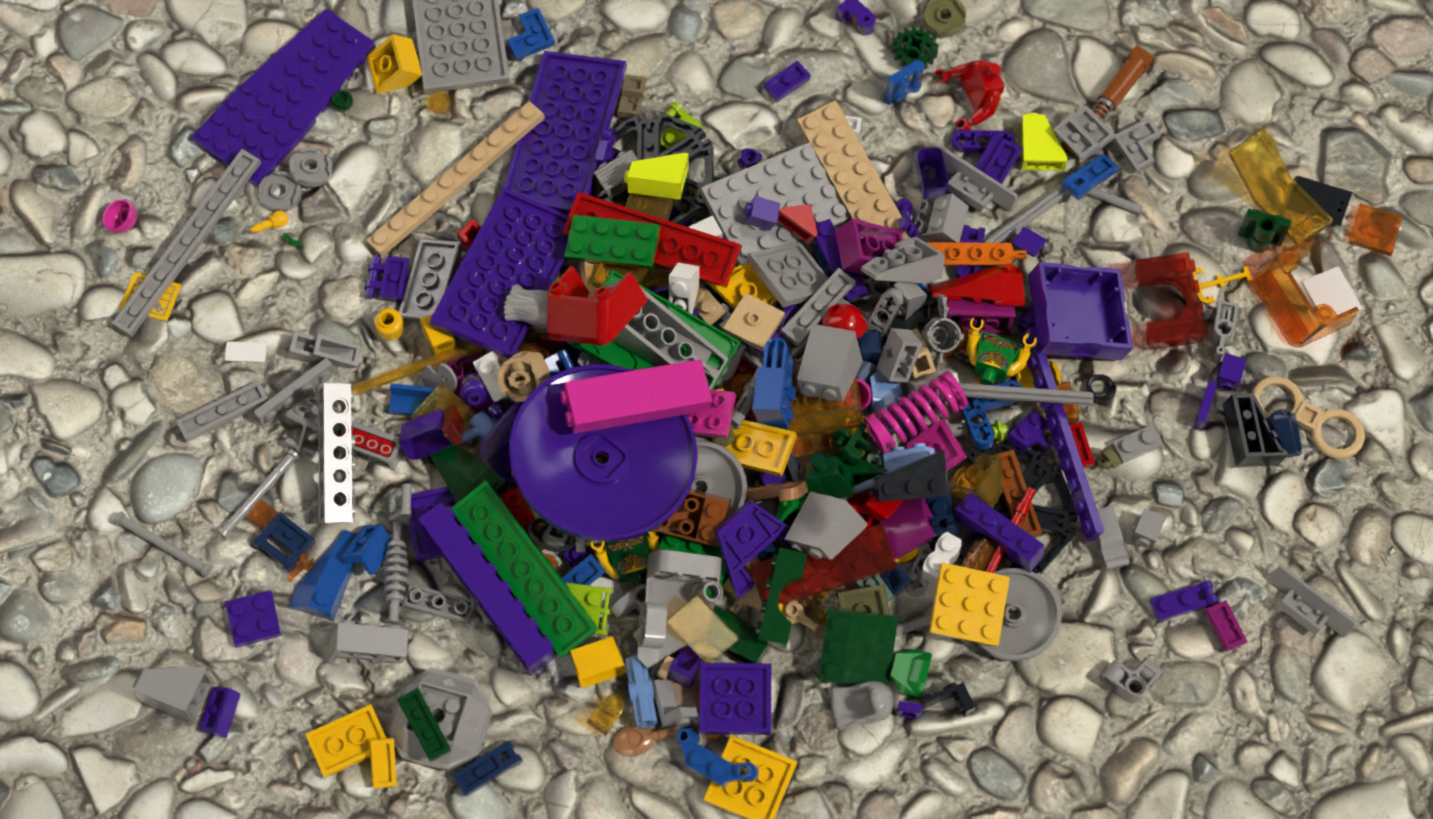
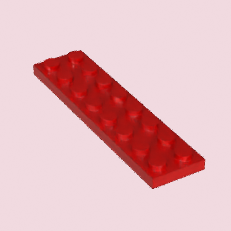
M581 192L577 193L562 232L564 235L569 236L573 215L659 224L661 229L653 264L673 270L677 263L699 266V279L725 288L728 286L742 245Z

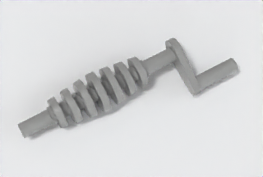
M402 484L401 510L388 518V523L393 525L392 540L387 543V549L389 550L385 554L387 559L384 560L385 568H383V575L385 577H383V583L386 585L384 586V593L387 594L385 595V602L389 603V623L391 624L398 623L399 604L404 602V595L402 594H405V585L408 580L406 578L408 576V561L406 560V543L402 541V525L407 524L412 516L411 484Z

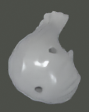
M518 284L512 286L504 302L505 320L523 321L533 325V329L548 334L546 330L548 291L525 290Z
M868 681L851 687L839 688L834 686L831 688V710L836 727L841 731L855 724L881 722L888 718L893 709L892 693L884 683Z

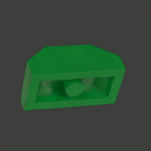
M910 648L905 652H896L891 677L898 685L899 695L922 699L932 653Z

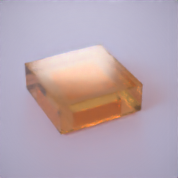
M261 499L246 517L263 531L279 512Z

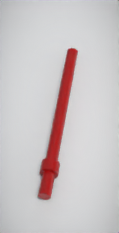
M1028 487L1022 500L1017 502L1013 510L1015 513L1011 522L1019 526L1022 518L1026 517L1030 509L1029 504L1036 493L1034 489ZM999 544L984 572L994 573L1001 561L1005 550Z

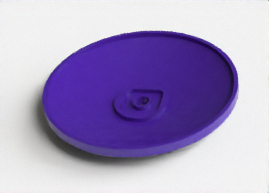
M593 364L562 371L540 384L525 400L515 418L510 438L509 458L516 485L525 501L543 520L574 537L599 542H613L644 535L662 525L679 509L693 483L697 467V443L687 414L573 434L572 426L567 425L566 412L568 410L567 406L562 404L560 392L564 390L565 382L634 371L632 369L615 365ZM600 454L605 455L608 462L604 464L598 463L595 457Z

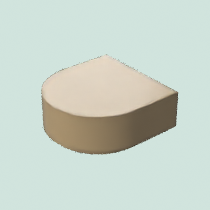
M666 656L658 670L657 677L664 681L669 677V667L675 660L674 658Z

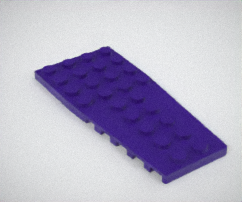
M325 9L241 84L191 136L192 141L228 167L241 149L260 159L261 164L248 180L258 188L261 180L265 176L268 177L302 141L317 122L316 118L321 112H325L333 95L341 90V86L346 80L351 79L353 71L366 60L365 56L371 48H375L374 41L330 10Z

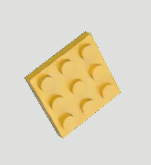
M943 562L940 563L928 633L994 647L999 646L1010 577Z
M731 735L722 758L734 765L745 762L755 764L759 770L758 778L753 782H745L743 780L727 783L726 787L711 781L703 802L744 819H775L796 768L797 761Z

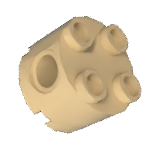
M521 351L504 361L497 374L498 385L505 396H510L516 402H525L528 396L540 384L550 378L549 367L542 354L532 351Z

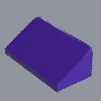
M213 686L198 731L226 738L241 694L231 688Z

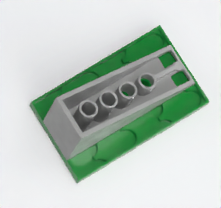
M612 270L608 273L600 287H615L624 276ZM641 285L640 287L648 301L610 343L598 346L566 341L596 361L599 360L607 365L621 366L632 370L701 359L710 390H713L741 343Z

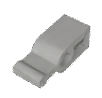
M1219 300L1215 308L1211 329V340L1217 345L1212 357L1215 363L1221 361L1225 353L1224 345L1229 343L1234 333L1239 304Z
M1113 506L1097 509L1104 532L1095 542L1102 554L1106 570L1129 565L1122 532Z

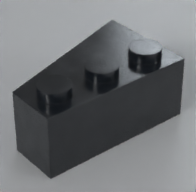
M945 449L938 450L874 478L875 502L949 496Z

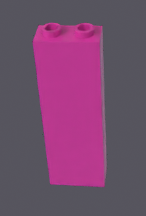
M701 359L565 382L564 390L560 392L562 404L566 405L568 410L566 412V422L568 426H572L573 434L709 411L712 404Z

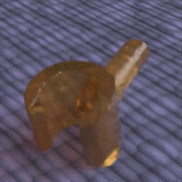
M308 552L301 554L300 564L287 577L288 581L291 582L304 569L310 570L314 566V558L310 562H304L308 558Z

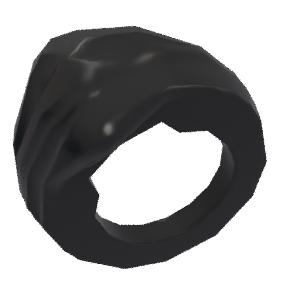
M1095 374L1086 383L1087 392H1092L1094 395L1093 400L1101 405H1108L1116 394V384L1110 377L1104 374ZM1095 381H1103L1108 385L1109 391L1097 394L1092 390L1091 385Z

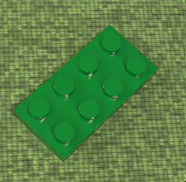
M573 215L565 258L567 260L652 269L661 227L659 224Z

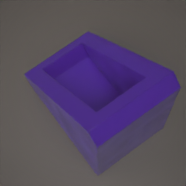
M685 646L671 663L669 678L691 688L700 670V663H704L706 655Z

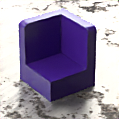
M1023 227L1013 241L1012 247L1013 250H1027V254L1036 257L1038 252H1042L1046 239Z

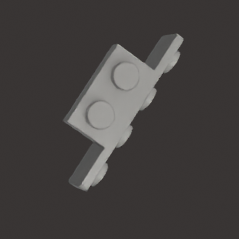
M946 149L943 152L946 171L953 175L948 181L947 190L980 212L991 201L1011 211L1018 197L1016 193Z
M1279 565L1269 578L1273 585L1287 594L1277 607L1314 635L1326 624L1342 637H1345L1356 624V620L1283 565Z

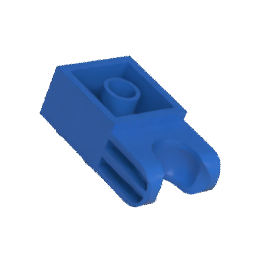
M773 338L765 345L763 366L757 368L752 410L759 424L788 429L789 421L793 420L791 402L796 397V389L793 386L795 363L792 357L789 356L786 342L781 338Z

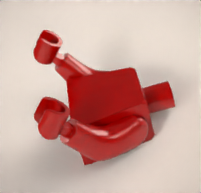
M975 60L950 68L951 71L948 72L943 69L935 71L934 74L936 75L944 74L942 79L937 80L942 84L947 83L950 77H953V79L961 78L960 80L975 113L970 116L971 119L959 118L955 124L958 127H962L959 130H971V125L975 124L976 126L995 114L1004 90V83L1000 77L1001 67L996 63Z

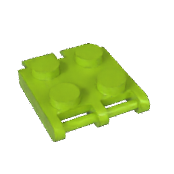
M566 583L598 627L600 613H603L601 629L594 634L607 635V614H610V609H608L610 593L613 592V588ZM603 592H605L604 608H601Z

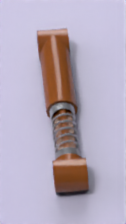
M1138 45L1132 49L1125 63L1099 95L1096 105L1091 109L1101 120L1106 119V115H1109V112L1114 111L1140 76L1145 74L1150 68L1155 55ZM1064 141L1062 142L1061 146L1080 158Z

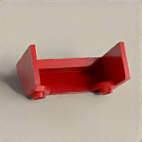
M570 266L549 287L547 292L546 330L554 340L603 346L610 343L621 332L648 299L632 272H628L615 287H600L595 291L592 298H587L590 294L589 290L574 266Z

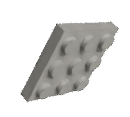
M800 241L752 252L746 258L782 307L808 301L829 279Z

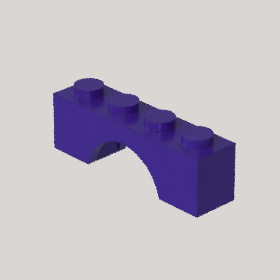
M969 493L955 509L956 521L974 534L977 532L983 533L995 540L1007 552L1012 561L1029 573L1044 557L1043 543L973 494Z

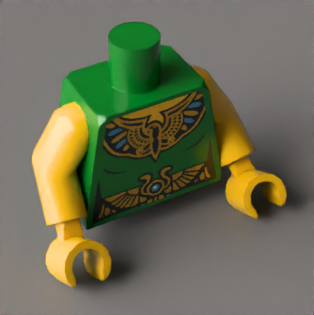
M974 318L971 319L970 327L972 333H969L966 352L970 363L975 366L974 373L982 376L980 379L982 385H993L995 380L1005 382L1008 376L1012 377L1024 369L1031 354L1030 349L1037 345L1036 337L1032 344H1027L1026 341L1029 334H1026L1023 337L1024 348H1022L1020 343L981 331L979 335L978 332L983 327L984 322L981 319V326L975 328L972 325Z

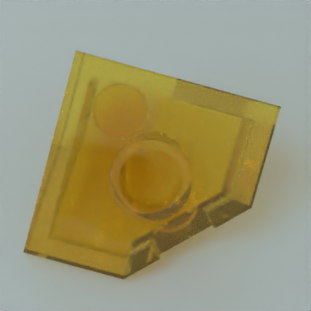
M981 454L975 458L976 462L967 468L962 466L955 471L949 481L950 489L953 495L963 500L971 493L991 508H994L1003 492L1002 460L999 455Z

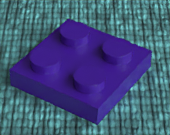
M271 590L225 602L236 648L282 636Z

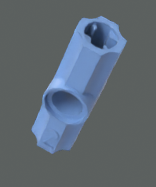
M631 655L625 659L626 673L629 681L627 683L630 703H633L636 726L649 728L657 724L653 703L654 691L652 680L649 679L648 670L637 659V655Z

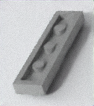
M838 268L782 328L781 334L798 347L809 336L812 325H819L828 309L832 305L838 304L855 286L856 281Z
M326 357L257 408L254 413L259 423L264 426L266 423L273 422L278 417V414L285 409L292 408L301 397L308 396L320 383L330 380L335 371L328 358Z
M258 380L176 420L186 442H189L260 407L268 401V397Z

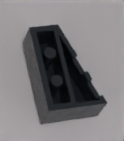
M1254 393L1232 394L1224 402L1223 409L1236 467L1279 465L1288 456L1286 449H1282L1277 440L1278 435L1275 430L1272 431L1266 421L1267 416Z

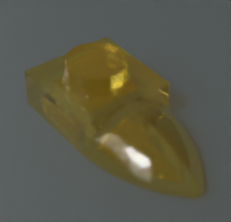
M619 692L606 697L591 714L587 724L607 736L624 709V693Z

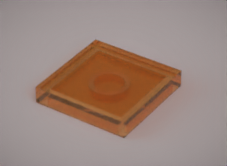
M1360 203L1348 244L1391 256L1403 216Z

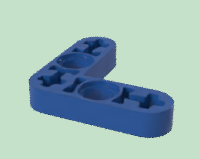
M1014 380L993 385L1022 387L1019 382ZM966 397L967 401L973 403V409L970 410L968 403V406L962 410L960 409L975 447L986 450L994 443V432L985 411L1014 404L1020 400L995 399L989 401L986 398ZM980 417L983 421L979 424H974L970 419ZM983 430V436L984 438H987V440H983L982 438H980V431Z

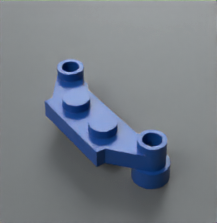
M686 728L677 732L676 737L680 742L685 757L683 764L719 785L726 787L727 783L740 780L753 782L758 778L759 770L755 764L745 762L734 765L699 744L700 736L696 730Z

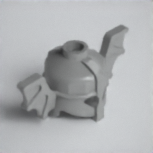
M941 294L938 296L937 306L940 317L933 318L921 330V336L927 347L931 351L936 352V356L933 359L936 372L940 371V365L944 363L943 353L955 349L959 342L964 339V334H961L959 326L947 318V312L949 311V307L946 305L947 297Z

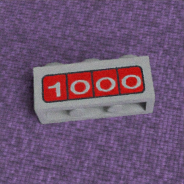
M354 418V425L351 426V435H354L355 439L352 456L395 471L404 452L399 445L400 435L393 432L389 434L382 432L380 428L374 425L366 426L360 424ZM336 425L333 433L338 437L341 435V428Z

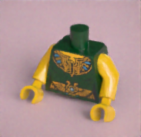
M654 530L648 532V536L644 534L636 538L614 541L607 544L600 542L597 546L593 545L592 540L588 542L590 547L596 550L595 556L597 561L606 570L605 573L611 578H618L620 583L630 581L632 589L642 584L646 585L644 577L647 576L648 555L658 551L660 546L659 535L656 534L658 531Z

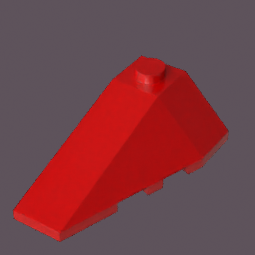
M1004 264L1003 267H993L929 286V293L932 298H938L939 294L950 300H962L963 297H967L976 303H981L987 299L995 301L994 305L1024 306L1025 304L1023 275L1020 269L1013 264Z

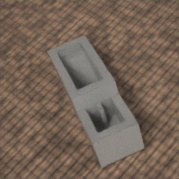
M294 331L287 357L316 364L327 357L333 366L356 368L362 346L318 334L316 337Z

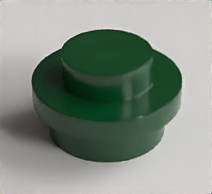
M339 90L332 97V106L338 111H347L353 105V97L349 92Z

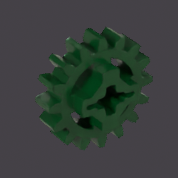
M912 26L910 31L905 27L904 32H898L897 38L893 40L892 53L895 54L894 60H900V66L904 64L909 65L919 60L924 63V69H927V63L933 65L934 58H937L939 44L936 43V36L930 37V30L926 33L923 32L924 27L916 30V27Z

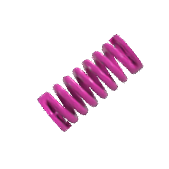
M949 371L937 376L938 380H930L929 387L922 385L919 387L918 392H909L908 399L901 397L898 399L897 404H888L887 411L880 409L876 415L873 413L863 419L864 424L867 425L866 429L869 435L874 438L873 442L882 454L889 452V447L891 449L896 448V443L888 431L885 420L893 428L901 443L907 441L903 430L898 424L895 413L903 421L912 437L917 436V430L909 419L906 408L912 413L922 431L928 429L926 421L918 410L916 401L924 409L929 421L933 425L938 423V418L929 405L927 396L933 401L943 419L949 417L947 409L939 398L937 389L945 397L947 404L954 413H957L959 408L962 410L968 406L967 398L960 384Z

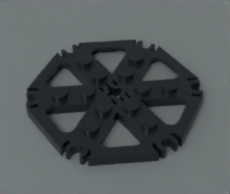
M652 111L650 119H646L645 113L642 112L640 116L636 114L613 129L616 141L630 132H638V160L679 153H689V163L696 158H703L705 160L704 180L699 183L686 178L680 201L687 204V209L671 219L670 222L681 225L703 211L702 207H706V204L702 200L699 189L714 182V147L710 139L701 141L707 137L702 128L660 111L658 118L656 112ZM670 127L687 135L686 138L661 153V131L664 128ZM612 147L615 152L614 159H616L617 155L623 151ZM594 182L591 196L621 206L637 197V211L660 218L661 197L628 193V190H625L616 197H613V199H610L605 190L598 194L595 193Z
M993 443L990 447L991 451L986 449L982 453H978L973 446L970 455L967 449L964 452L967 458L947 471L949 484L964 468L970 467L974 469L984 495L951 489L954 511L969 493L997 512L1000 511L1001 505L1005 510L1008 509L991 461V456L998 453L1014 450L1016 458L1027 463L1028 467L1022 473L1027 488L1030 487L1037 493L1046 483L1055 485L1063 504L1061 510L1033 505L1041 530L1052 533L1057 537V543L1032 570L1036 574H1038L1039 570L1041 575L1074 538L1077 529L1070 527L1068 524L1069 522L1077 523L1078 513L1074 509V501L1067 488L1060 467L1052 472L1056 463L1053 462L1050 466L1044 465L1043 462L1047 455L1044 454L1039 460H1036L1041 455V452L1029 449L1023 452L1018 447ZM1008 511L1007 519L1011 521V516ZM945 521L941 522V527L946 526ZM970 531L961 540V549L958 558L964 559L961 567H967L968 563H970V569L985 571L987 566L980 563L979 557L994 540L983 533L977 532L974 534ZM1010 559V561H1011V566H1010V568H1021V569H1023L1021 566H1019L1018 564H1016L1014 561H1012V560Z

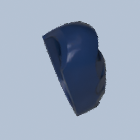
M1285 409L1273 411L1268 419L1272 423V431L1275 430L1278 435L1277 440L1282 449H1286L1287 457L1300 456L1302 454V443L1295 413Z

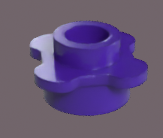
M745 148L742 150L741 158L737 160V164L739 167L749 168L762 160V154L754 149Z

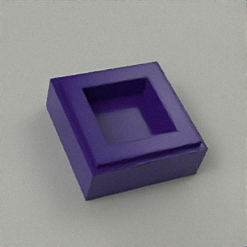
M899 701L896 715L920 719L923 704Z

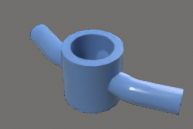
M507 405L503 409L508 411L511 406ZM485 410L477 413L469 422L471 430L458 434L457 441L463 443L477 436L483 440L501 417L495 415L492 418Z

